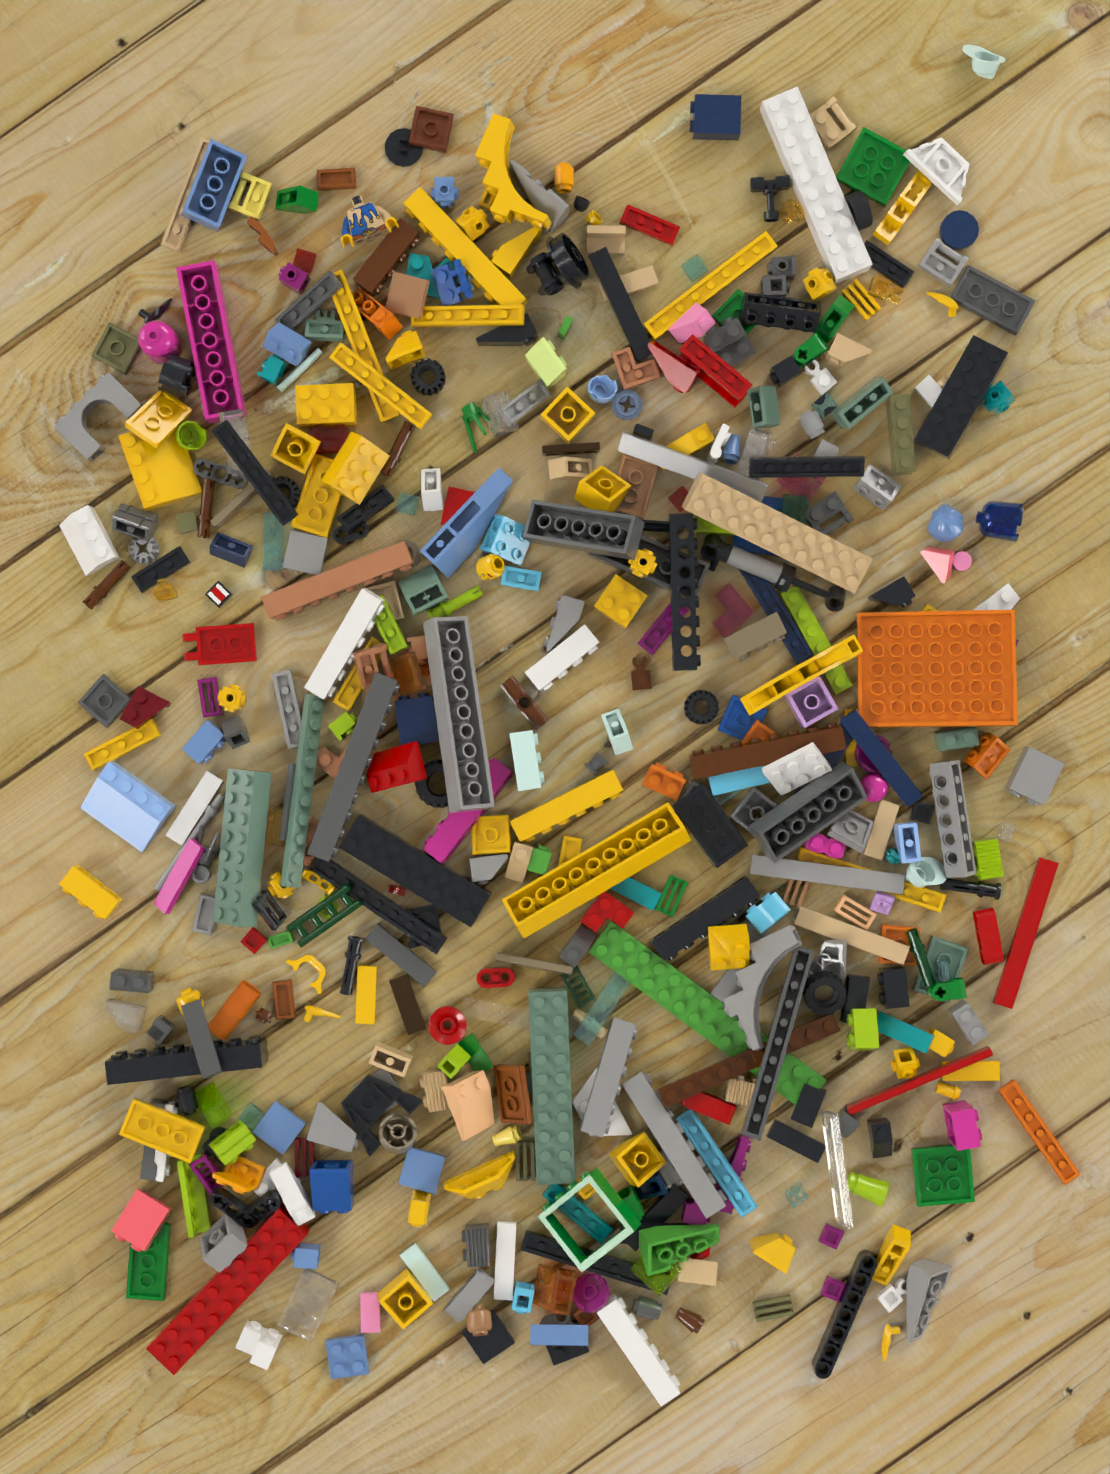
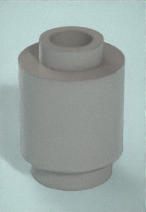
M810 409L801 414L802 418L799 421L807 436L814 439L825 432L823 429L824 425L817 411L812 412Z

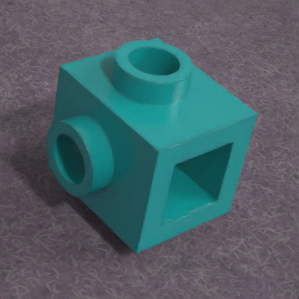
M1000 380L997 384L991 386L982 404L989 412L993 411L997 415L998 413L1005 412L1015 399L1013 394Z

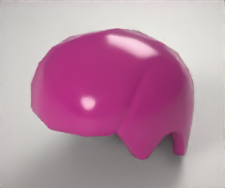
M869 773L860 781L868 797L866 801L878 802L888 792V782L881 773Z

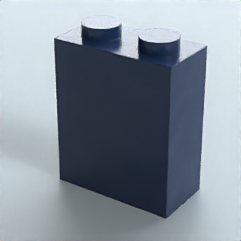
M695 94L694 101H690V113H693V120H690L689 132L693 133V139L738 141L741 131V95Z
M429 692L417 694L418 698L411 699L410 695L400 696L398 701H394L401 745L418 741V744L439 741L433 695L429 696Z

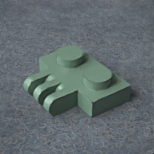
M321 309L316 310V320L306 319V339L310 341L344 342L345 329L342 321H336V310H332L330 317L328 309H324V316H321Z

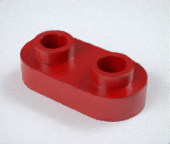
M509 967L483 968L478 972L476 979L479 986L483 988L508 987L513 984L515 973ZM507 973L509 978L503 979L502 974ZM488 974L490 979L485 981L483 975Z

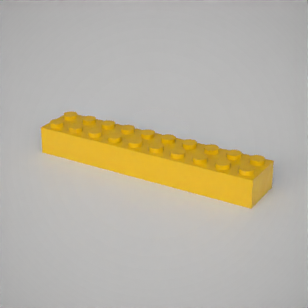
M666 803L508 895L502 901L522 937L526 938L690 842L691 839L670 804Z

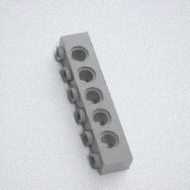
M960 760L929 764L946 878L975 875L977 873Z

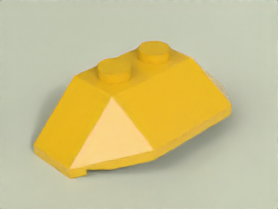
M512 1150L444 1181V1189L468 1199L474 1197L479 1199L492 1189L493 1191L504 1187L503 1184L506 1183L514 1162L515 1151Z

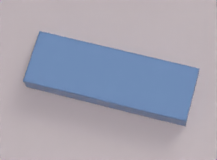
M530 1325V1345L588 1346V1325Z

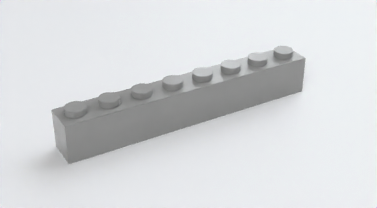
M640 1071L623 1082L622 1085L707 1219L726 1207L725 1200L727 1198L721 1189L717 1190L714 1186L716 1183L711 1173L707 1174L703 1167L706 1165L700 1155L696 1157L693 1150L695 1147L690 1139L685 1140L682 1135L684 1130L679 1122L675 1124L672 1119L674 1114L670 1107H664L657 1089L654 1090L651 1086L653 1081L649 1074H644L643 1071Z

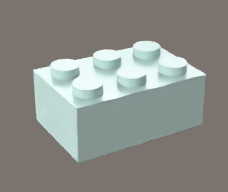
M533 730L509 733L518 791L541 788V784L545 783L543 771L539 772L538 764H542L540 752L536 753L535 745H539L537 733L534 734Z

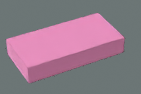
M361 1292L360 1294L361 1333H377L381 1331L378 1292Z

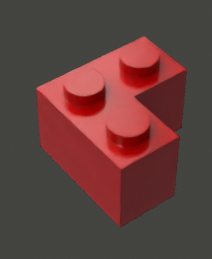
M605 891L596 896L580 918V921L594 932H597L607 917L621 928H624L633 916L634 911Z

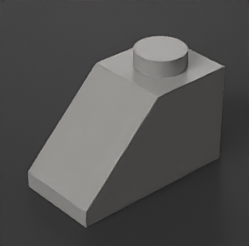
M508 853L471 857L469 860L472 882L477 881V885L488 883V880L494 877L508 859Z

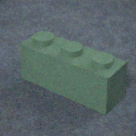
M874 377L830 414L840 428L850 429L894 392L883 377Z

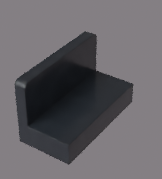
M805 1083L791 1119L812 1128L827 1090L823 1088L818 1089Z

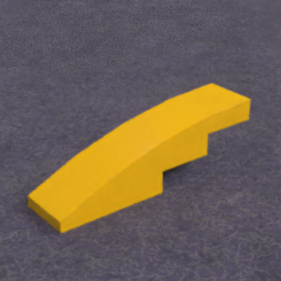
M917 171L872 234L886 245L890 244L932 185V182L921 171Z

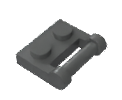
M833 492L802 513L811 528L825 535L854 520L836 492ZM840 511L842 517L824 529L819 527V524Z

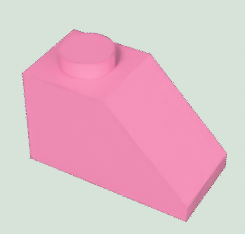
M695 303L668 330L680 344L686 342L692 334L696 338L703 336L716 322L704 307Z

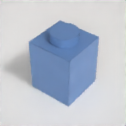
M299 1243L291 1254V1261H294V1267L317 1269L320 1262L321 1244Z

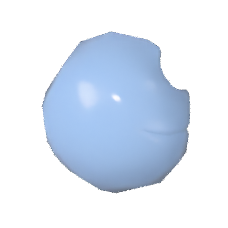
M608 375L593 377L587 385L589 398L595 403H608L617 392L616 380H611Z

